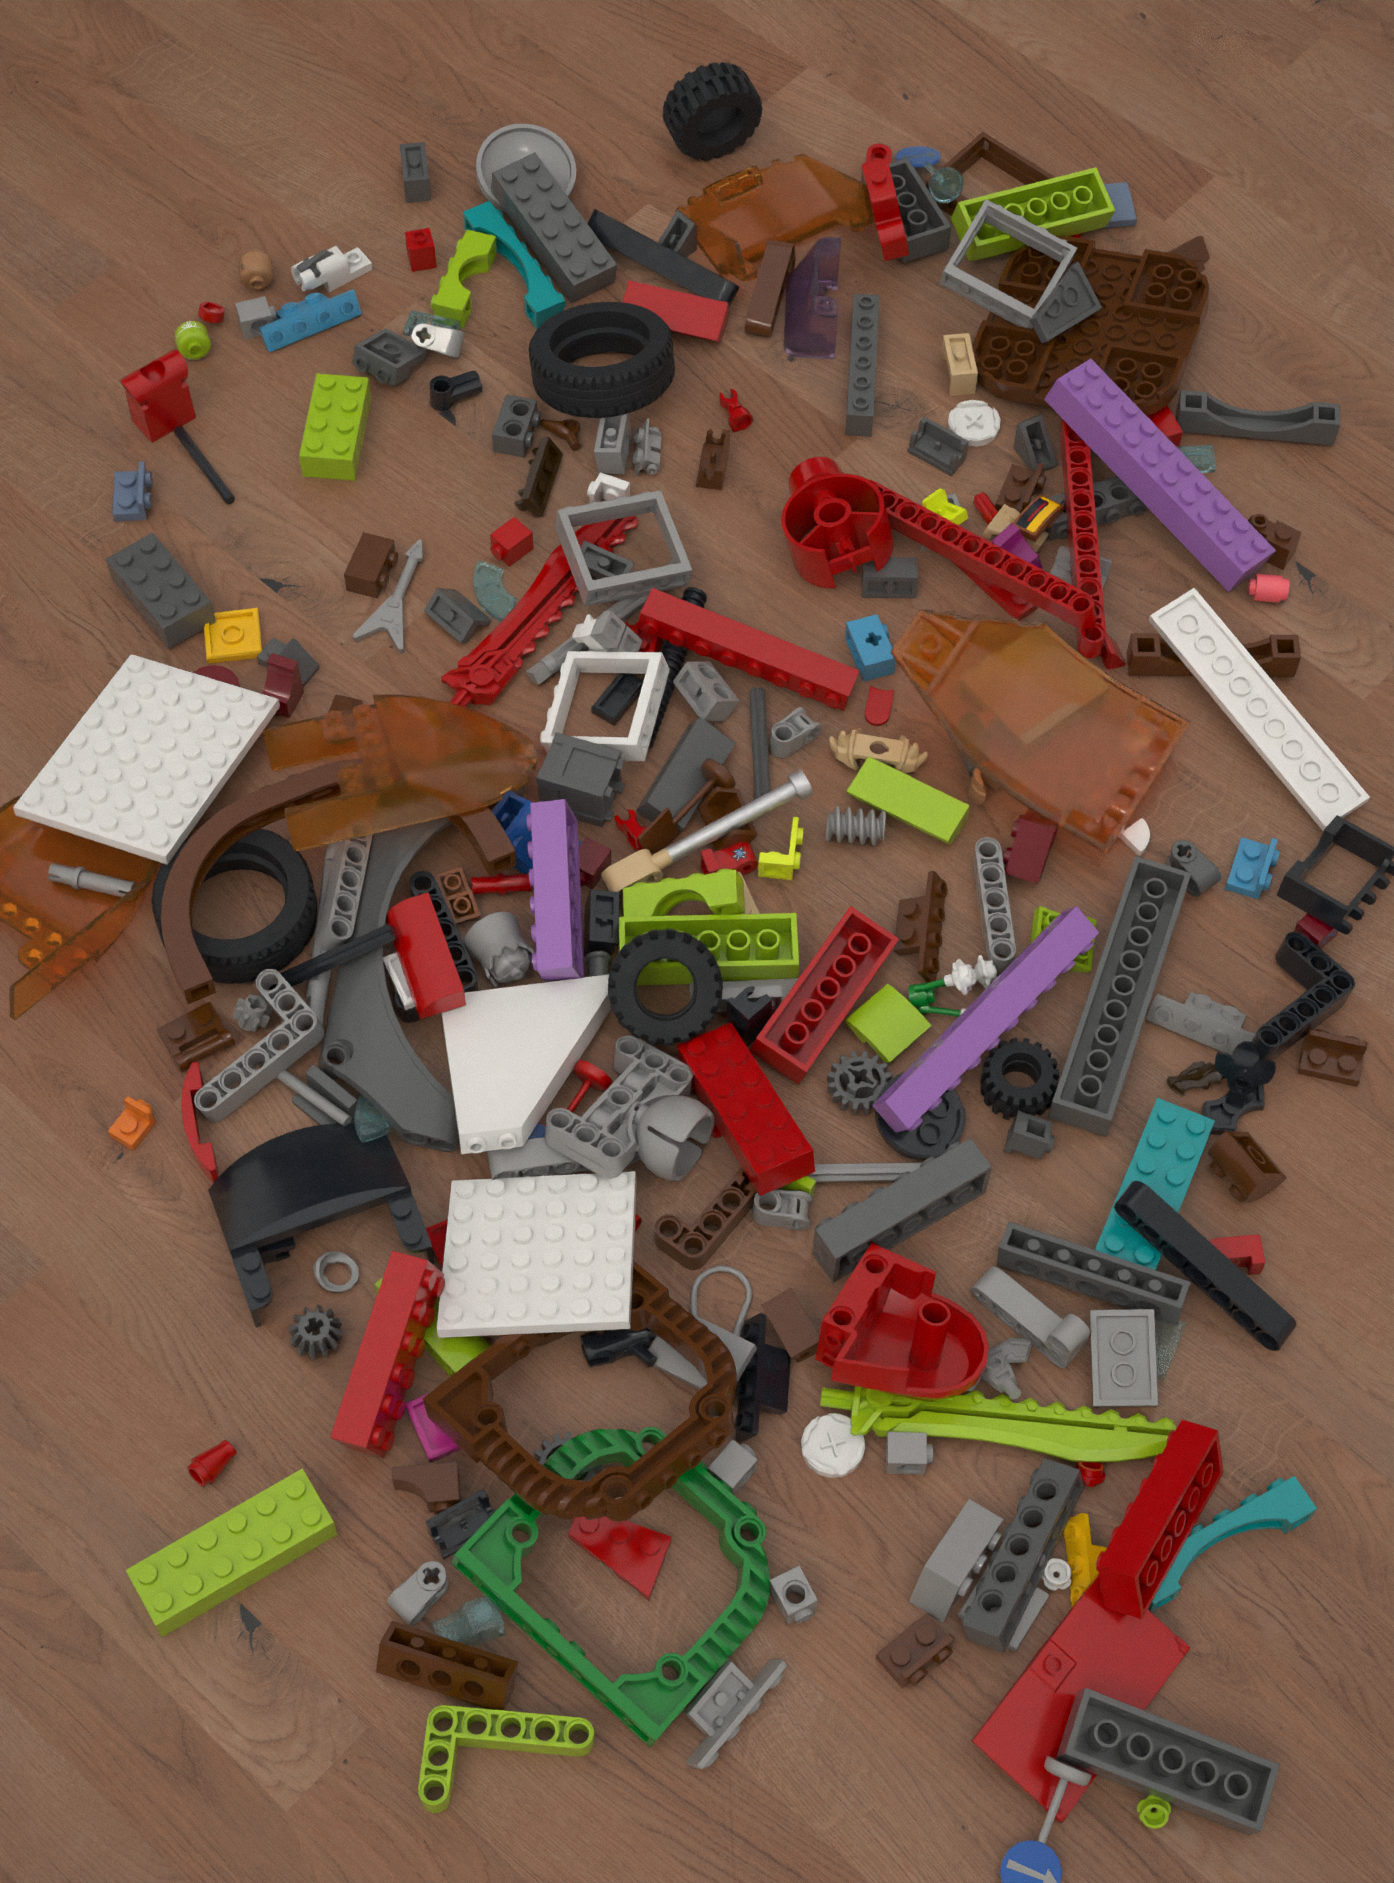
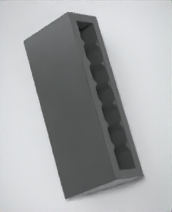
M699 716L687 726L636 811L653 822L667 807L672 817H674L707 783V780L701 773L702 763L707 758H711L723 765L735 742ZM701 799L676 824L678 831L685 828Z

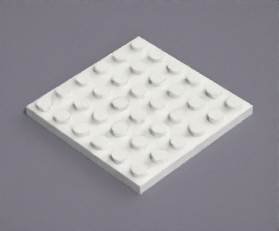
M622 1172L615 1178H605L597 1173L452 1181L442 1271L445 1287L440 1296L437 1320L438 1337L630 1329L637 1187L636 1172Z

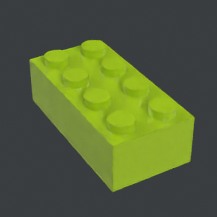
M316 373L299 454L303 477L356 480L372 399L368 377Z

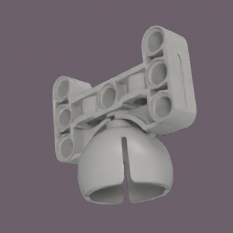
M630 1035L622 1036L616 1041L614 1054V1069L621 1075L582 1117L564 1108H556L548 1112L545 1142L551 1148L605 1178L618 1177L634 1159L635 1152L637 1151L642 1163L653 1174L668 1181H680L694 1168L703 1154V1149L687 1140V1138L690 1136L701 1144H707L714 1128V1114L703 1103L690 1098L693 1074L686 1064L641 1039Z

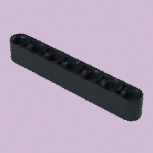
M596 209L593 210L587 224L601 243L702 297L727 302L730 308L740 286Z
M1133 1181L1114 1205L1117 1214L1261 1345L1269 1350L1279 1351L1295 1329V1319L1150 1187L1140 1181Z

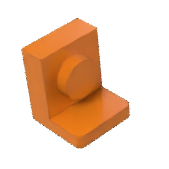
M127 1096L124 1099L125 1110L107 1132L109 1137L134 1151L156 1122L152 1113L153 1109L147 1102L142 1099L134 1100Z

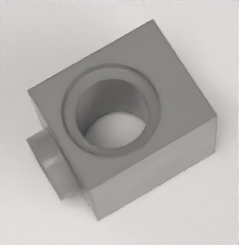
M265 296L235 303L238 322L244 340L262 336L259 327L277 320L274 307L268 306Z
M887 1433L885 1443L886 1474L925 1475L927 1464H932L933 1445L927 1444V1433Z
M732 1440L708 1467V1472L716 1480L721 1479L726 1482L735 1496L757 1471L758 1459L755 1452L744 1443L739 1445L736 1441Z
M800 1565L770 1580V1593L787 1625L794 1621L800 1624L814 1616V1611L817 1610L818 1599ZM796 1592L801 1594L804 1600L799 1604H792L787 1600L786 1596L789 1593Z

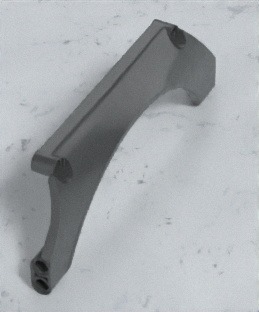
M476 747L427 766V768L436 770L456 780L481 799L486 806L497 804L507 790L523 797L529 763L518 756ZM379 794L370 820L373 836L352 936L345 943L385 925L390 900L400 877L418 852L438 833L453 824L451 821L421 803L397 796ZM383 805H387L392 809H387ZM383 946L339 965L318 1068L332 1080L341 1078L366 1097L401 1134L403 1141L442 1152L456 1151L459 1135L453 1096L433 1077L418 1058L404 1035L394 1013L387 989L383 965ZM328 1058L336 1059L339 1064L330 1063Z

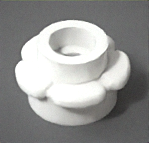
M1053 1558L1047 1563L1041 1579L1044 1580V1585L1050 1590L1055 1591L1058 1588L1064 1590L1071 1584V1569L1064 1560ZM1054 1572L1059 1573L1058 1578L1053 1576Z

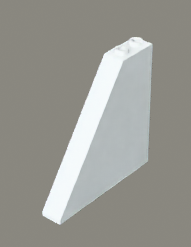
M609 974L466 992V1006L441 1013L461 1154L522 1147L571 1073L574 1065L580 1059L611 1011L608 997Z

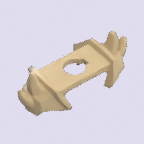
M862 728L852 730L851 734L846 735L845 731H841L838 740L833 736L829 737V744L834 751L835 759L840 760L855 771L859 768L856 759H867L870 756L880 762L895 765L894 769L904 774L916 773L919 766L924 763L928 756L927 752L919 753V745L914 743L912 746L909 744V739L904 735H901L899 740L865 735ZM873 744H882L889 751L875 754L870 750V747Z

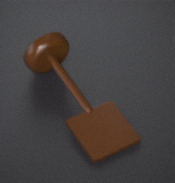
M707 758L701 765V773L707 780V783L674 817H672L669 808L666 807L638 836L642 848L650 850L652 855L666 848L680 834L676 824L712 787L734 788L736 783L729 771L717 761Z

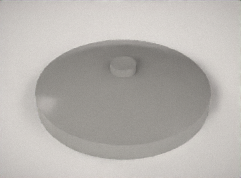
M512 124L490 134L479 149L475 167L478 186L486 199L496 208L505 212L491 192L492 172L536 152L569 198L576 180V163L571 150L559 136L546 128L533 124Z

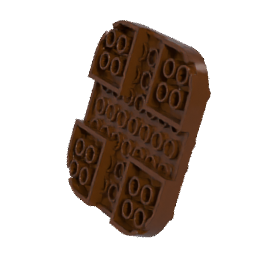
M1056 236L1067 240V243L1077 248L1068 269L1073 263L1079 262L1102 308L1045 343H1041L1034 328L1019 327L990 311L987 320H983L972 348L978 371L977 380L982 387L998 398L1052 408L1044 399L1056 380L1087 360L1092 359L1146 416L1156 413L1169 404L1176 395L1206 317L1209 305V284L1206 275H1202L1198 271V265L1193 261L1177 254L1145 249L1143 255L1139 256L1096 249L1095 241ZM1024 245L1008 260L998 283L999 291L1034 309L1061 263L1032 247L1027 248Z

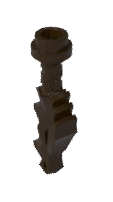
M1201 1061L1194 1062L1178 1076H1169L1166 1080L1171 1089L1174 1088L1183 1095L1190 1088L1208 1090L1210 1085L1220 1084L1222 1079L1227 1078L1218 1073L1215 1064L1212 1065L1210 1062L1205 1064V1062Z

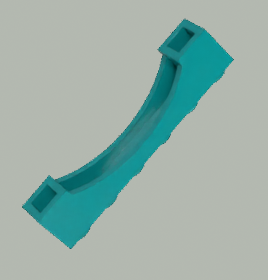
M487 201L463 211L464 230L496 236L497 253L506 258L523 278L528 290V294L524 295L525 314L536 329L550 317L564 311L566 302L560 292L557 293L550 277L543 274L538 261L535 258L532 259L529 255L525 243L518 240L514 228L511 225L508 226L504 221L500 209H495L493 204Z
M1293 1476L1286 1481L1283 1478H1279L1272 1482L1266 1488L1267 1492L1259 1497L1256 1493L1251 1494L1240 1502V1508L1233 1512L1226 1509L1213 1518L1214 1523L1204 1528L1201 1524L1194 1527L1148 1610L1152 1613L1176 1599L1182 1589L1178 1581L1185 1570L1198 1556L1222 1540L1243 1532L1258 1529H1281L1285 1535L1309 1521L1316 1512L1317 1507L1296 1477Z

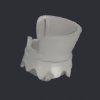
M496 912L480 919L469 929L464 938V945L468 954L482 964L487 979L489 978L495 987L499 983L509 984L521 978L525 979L529 965H533L532 954L536 952L522 938L518 919L510 912Z

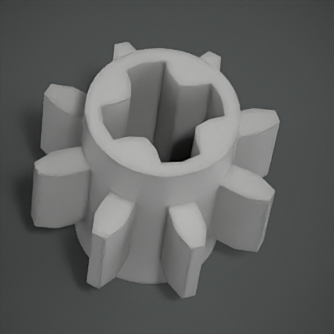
M249 994L246 1000L238 999L232 1018L237 1019L238 1025L243 1030L256 1032L259 1026L262 1028L267 1027L272 1008L267 1007V1002L264 998Z

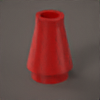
M223 1440L220 1444L192 1458L191 1464L187 1466V1470L200 1486L204 1487L208 1483L213 1484L237 1452L230 1442Z

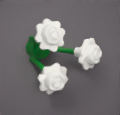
M979 955L978 963H976L975 969H972L970 964H965L961 959H957L953 963L952 974L945 975L944 979L909 985V1001L915 1008H919L921 1014L934 1013L959 1017L966 1010L965 1008H962L960 1011L931 1006V1003H936L935 989L955 985L963 995H966L968 991H971L972 985L976 981L987 989L997 978V970L995 965H993L994 962L992 960L984 961L982 955Z

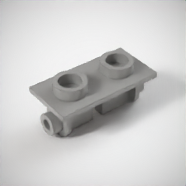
M648 418L641 428L638 427L633 437V442L636 443V449L632 457V463L635 464V476L638 475L640 470L646 471L649 475H655L660 469V453L658 452L661 449L662 434L658 427H649Z

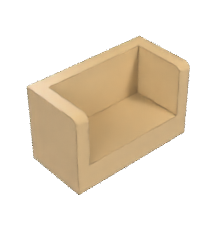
M969 333L943 335L941 357L942 360L947 361L950 375L949 395L975 394L978 371Z

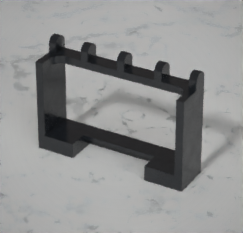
M1336 815L1324 829L1317 847L1305 861L1297 860L1285 874L1277 896L1337 931L1348 935L1352 931L1353 926L1346 920L1349 917L1354 920H1361L1364 916V911L1358 907L1362 901L1368 905H1373L1376 902L1377 896L1371 892L1373 887L1376 886L1384 890L1389 886V880L1383 875L1387 872L1394 876V862L1392 861L1394 858V847ZM1335 844L1379 868L1348 906L1304 882Z

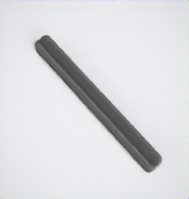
M761 687L750 690L755 799L770 792L765 690Z

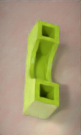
M466 230L463 239L458 240L456 254L450 258L448 263V272L446 276L441 277L438 294H434L431 300V310H434L436 322L461 328L465 327L472 311L471 292L462 284L466 279L475 274L490 271L497 255L496 236Z
M721 869L717 873L706 875L695 873L681 879L664 878L660 882L650 884L638 882L631 887L623 888L624 917L666 916L674 906L685 901L703 902L709 906L714 915L745 914L744 881L736 870Z

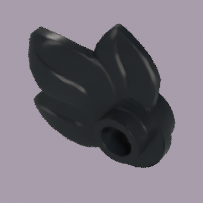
M1250 1041L1239 1043L1232 1055L1217 1052L1215 1057V1067L1218 1073L1227 1078L1230 1091L1237 1096H1247L1255 1091L1257 1085L1269 1083L1276 1071V1063L1271 1060H1261L1257 1047Z

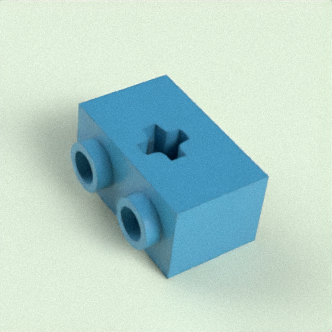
M878 614L846 622L845 641L857 669L860 670L859 674L862 681L865 682L894 674L895 664L899 661L898 652L895 645L891 646L888 628L886 624H881Z

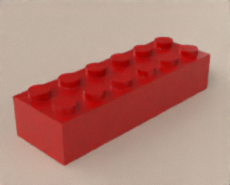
M850 906L759 1033L749 1051L799 1085L891 954L899 938Z
M731 1022L677 1045L679 1061L686 1064L693 1074L692 1088L700 1101L714 1114L716 1127L759 1196L815 1172L812 1147Z
M396 1251L391 1252L330 1436L331 1439L349 1449L384 1459L386 1452H389L393 1447L395 1433L393 1431L397 1420L402 1418L405 1410V1402L403 1400L407 1389L412 1387L415 1379V1371L413 1369L417 1358H420L424 1352L425 1332L427 1327H431L434 1321L435 1309L433 1308L437 1297L441 1296L445 1287L444 1274L428 1260Z
M1182 1419L1176 1430H1172L1169 1433L1164 1451L1156 1456L1153 1470L1149 1477L1142 1480L1138 1496L1134 1502L1128 1504L1125 1518L1120 1527L1116 1526L1114 1528L1109 1546L1097 1558L1096 1570L1099 1572L1100 1591L1103 1594L1106 1608L1140 1620L1143 1619L1224 1473L1218 1430Z

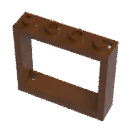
M982 132L926 181V188L938 207L952 216L958 202L969 199L949 187V185L981 157L1025 185L1055 177Z

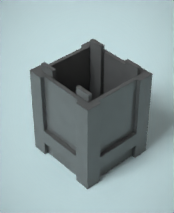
M556 732L544 763L536 777L539 795L538 802L565 799L577 820L603 827L605 821H610L614 811L610 810L616 793L622 794L625 787L621 776V769L625 760L621 759V751Z

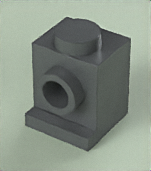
M1018 1110L1008 1130L1004 1151L1010 1153L1011 1150H1015L1041 1160L1044 1152L1050 1153L1055 1137L1050 1135L1053 1123Z

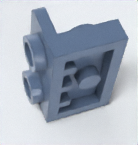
M145 461L139 462V471L114 472V521L147 520V509L152 508L151 493L148 492V487L153 486L152 472L146 469Z

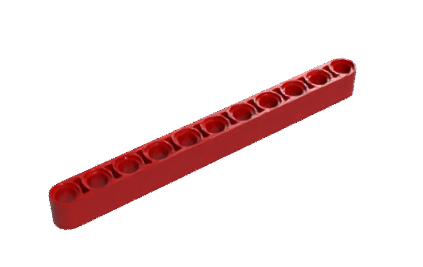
M1061 418L1059 432L1072 585L1092 596L1097 615V621L1091 628H1076L1077 649L1081 656L1092 659L1102 653L1106 636L1090 447Z
M868 479L877 486L882 494L891 529L1076 628L1088 629L1096 623L1097 615L1094 601L1088 593L876 481Z

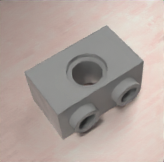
M628 413L600 418L594 449L599 474L600 472L604 474H625L632 437Z

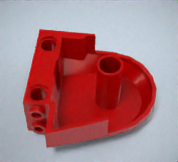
M871 1243L822 1320L815 1360L829 1368H833L832 1381L915 1400L935 1401L960 1395L977 1383L985 1372L989 1345L986 1333L971 1313L957 1303L932 1292L936 1271Z

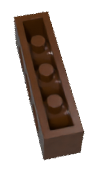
M392 1621L379 1645L376 1673L487 1709L505 1710L514 1691L518 1661Z

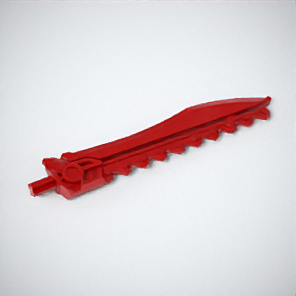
M635 516L624 517V519L619 518L587 524L578 529L575 535L580 548L584 541H587L613 553L612 546L625 543L626 534L624 532L637 528L638 519ZM561 544L550 554L531 587L515 608L475 649L457 662L458 669L450 670L441 676L442 683L447 684L449 688L456 692L443 709V712L448 714V718L452 720L454 718L457 719L470 703L490 706L517 674L518 669L522 668L523 660L521 657L535 652L536 644L534 641L548 636L549 628L547 625L561 620V608L574 605L575 596L573 594L579 590Z

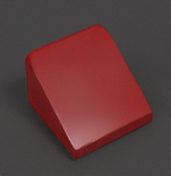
M1106 632L1102 653L1100 654L1105 668L1111 670L1125 666V660L1117 643Z

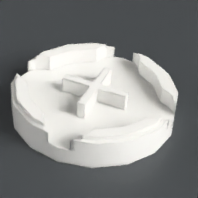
M979 400L963 401L950 411L948 430L968 440V446H983L992 442L997 437L1001 419L998 411L994 407L993 409L988 407L986 402Z
M829 1413L822 1417L818 1416L804 1429L801 1439L802 1457L807 1466L818 1475L828 1478L844 1477L853 1472L862 1462L865 1452V1439L863 1435L852 1436L850 1434L851 1419L848 1416L838 1413Z

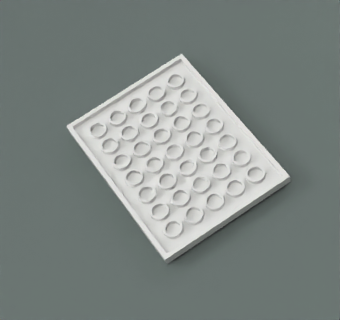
M131 654L14 805L15 815L168 865L280 708L279 699Z

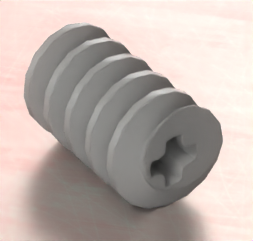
M839 806L834 808L832 814H830L828 809L826 841L830 842L833 834H836L837 842L841 843L844 836L847 835L849 844H853L857 836L861 845H864L867 838H870L872 846H876L879 839H882V842L884 841L886 812L882 810L879 817L876 818L873 809H870L867 817H864L862 808L857 810L855 816L852 815L850 807L846 808L844 815H841Z

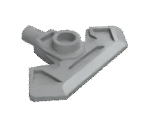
M1011 1337L989 1349L985 1372L977 1383L966 1391L974 1390L982 1378L1000 1393L1005 1391L1011 1399H1017L1021 1395V1390L1016 1385V1377L1010 1363L1027 1362L1032 1348V1341L1030 1339Z

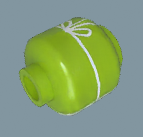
M187 321L177 327L175 342L178 351L185 359L199 360L209 353L211 341L209 333L202 323Z

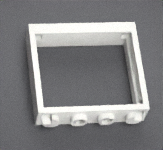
M568 651L565 662L561 665L559 683L554 688L552 707L547 712V724L540 736L541 746L544 747L546 753L550 749L555 733H563L580 672L645 674L628 738L572 737L620 750L621 759L625 761H645L670 670L663 653Z

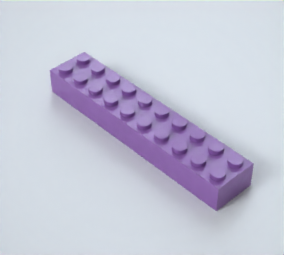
M1092 359L1087 360L1056 380L1044 400L1228 592L1264 566L1276 550Z

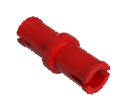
M501 872L497 873V876L471 877V889L473 895L498 893L499 896L505 895V892L531 891L529 873L504 875Z

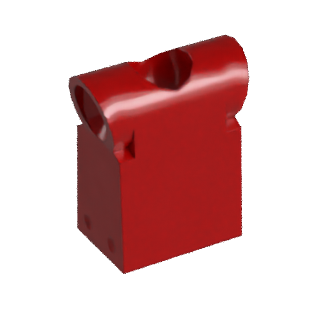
M175 349L119 380L125 388L132 422L151 443L171 433L176 427L183 426L196 418L189 386L185 381L188 378V367L183 355Z

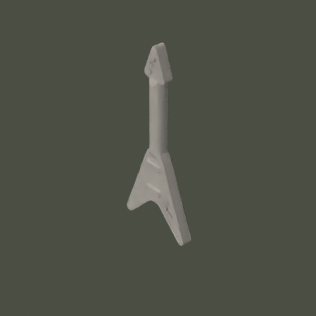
M421 539L406 552L407 561L393 595L353 634L355 642L379 631H386L398 652H404L402 600L418 562H423V544Z

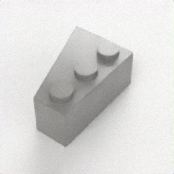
M969 1499L924 1565L909 1602L943 1623L959 1596L964 1597L973 1582L971 1578L973 1573L979 1574L988 1559V1556L985 1555L987 1550L989 1549L993 1552L1003 1536V1534L998 1532L1003 1519Z

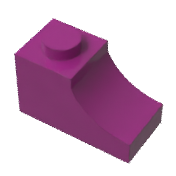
M1013 523L992 540L993 544L1040 569L1043 568L1039 555L1029 546L1019 528Z

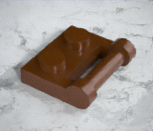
M210 1001L157 1028L159 1037L181 1072L189 1069V1065L224 1046L229 1048L235 1044L230 1031L226 1028ZM215 1034L219 1035L185 1054L182 1053L184 1050Z

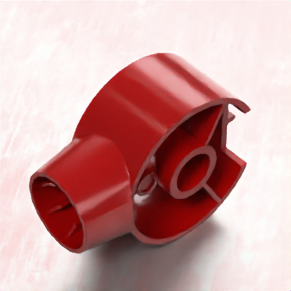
M813 457L798 464L788 479L791 497L786 502L781 515L782 529L798 574L815 586L835 589L836 585L833 575L852 569L853 573L857 572L856 566L874 560L875 568L879 572L888 562L894 547L893 533L880 490L875 484L864 477L843 473L837 463L828 457ZM816 525V527L801 541V539L804 537V535H805L813 526Z

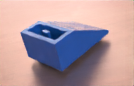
M507 790L492 810V813L503 827L516 850V866L513 868L526 874L529 873V869H533V859H530L528 854V841H532V831L529 832L527 827V814H531L530 803L533 802Z

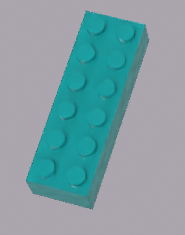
M1156 1099L1096 1245V1251L1156 1270L1162 1254L1117 1214L1114 1205L1133 1181H1140L1150 1187L1179 1213L1215 1120L1162 1099Z

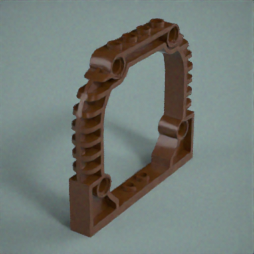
M633 1260L631 1325L629 1330L639 1331L648 1328L696 1367L707 1384L691 1399L689 1405L690 1417L630 1467L615 1466L606 1468L589 1481L562 1478L541 1465L508 1434L503 1409L499 1404L492 1402L494 1392L491 1381L519 1359L525 1358L534 1347L543 1340L549 1339L554 1332L504 1335L425 1396L423 1402L428 1418L476 1463L481 1461L517 1494L523 1502L537 1509L538 1512L545 1515H554L565 1520L584 1516L587 1520L606 1516L612 1521L621 1522L628 1520L639 1510L646 1509L657 1495L665 1489H670L687 1470L698 1466L702 1458L711 1450L723 1445L734 1429L732 1406L736 1396L737 1372L731 1352L721 1341L720 1337L712 1333L694 1315L682 1308L677 1301L670 1298L668 1288Z

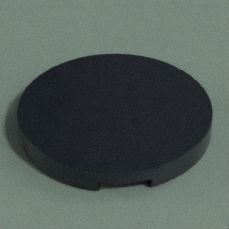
M903 1073L895 1076L885 1084L877 1100ZM952 1089L951 1091L946 1090L942 1094V1102L935 1109L927 1110L921 1116L923 1119L922 1123L910 1132L904 1130L895 1133L876 1110L875 1120L882 1138L894 1151L910 1159L926 1160L932 1156L935 1158L945 1153L950 1145L958 1142L965 1126V1108L962 1107L957 1093Z

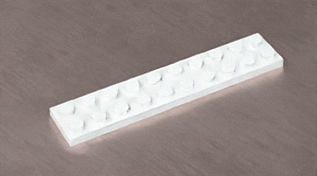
M1195 588L1150 615L1149 622L1322 831H1324L1336 815L1344 818L1368 802L1370 796Z

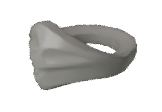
M325 1252L313 1264L316 1280L329 1292H346L352 1289L358 1281L359 1268L356 1262L343 1252ZM342 1263L347 1265L352 1273L349 1282L340 1286L330 1283L328 1278L323 1275L324 1269L328 1264Z

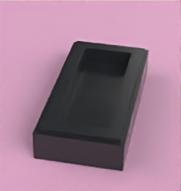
M619 673L591 707V713L615 726L639 697L643 680L631 673Z

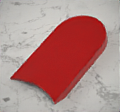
M870 685L865 709V719L869 724L881 726L888 721L894 690H881Z

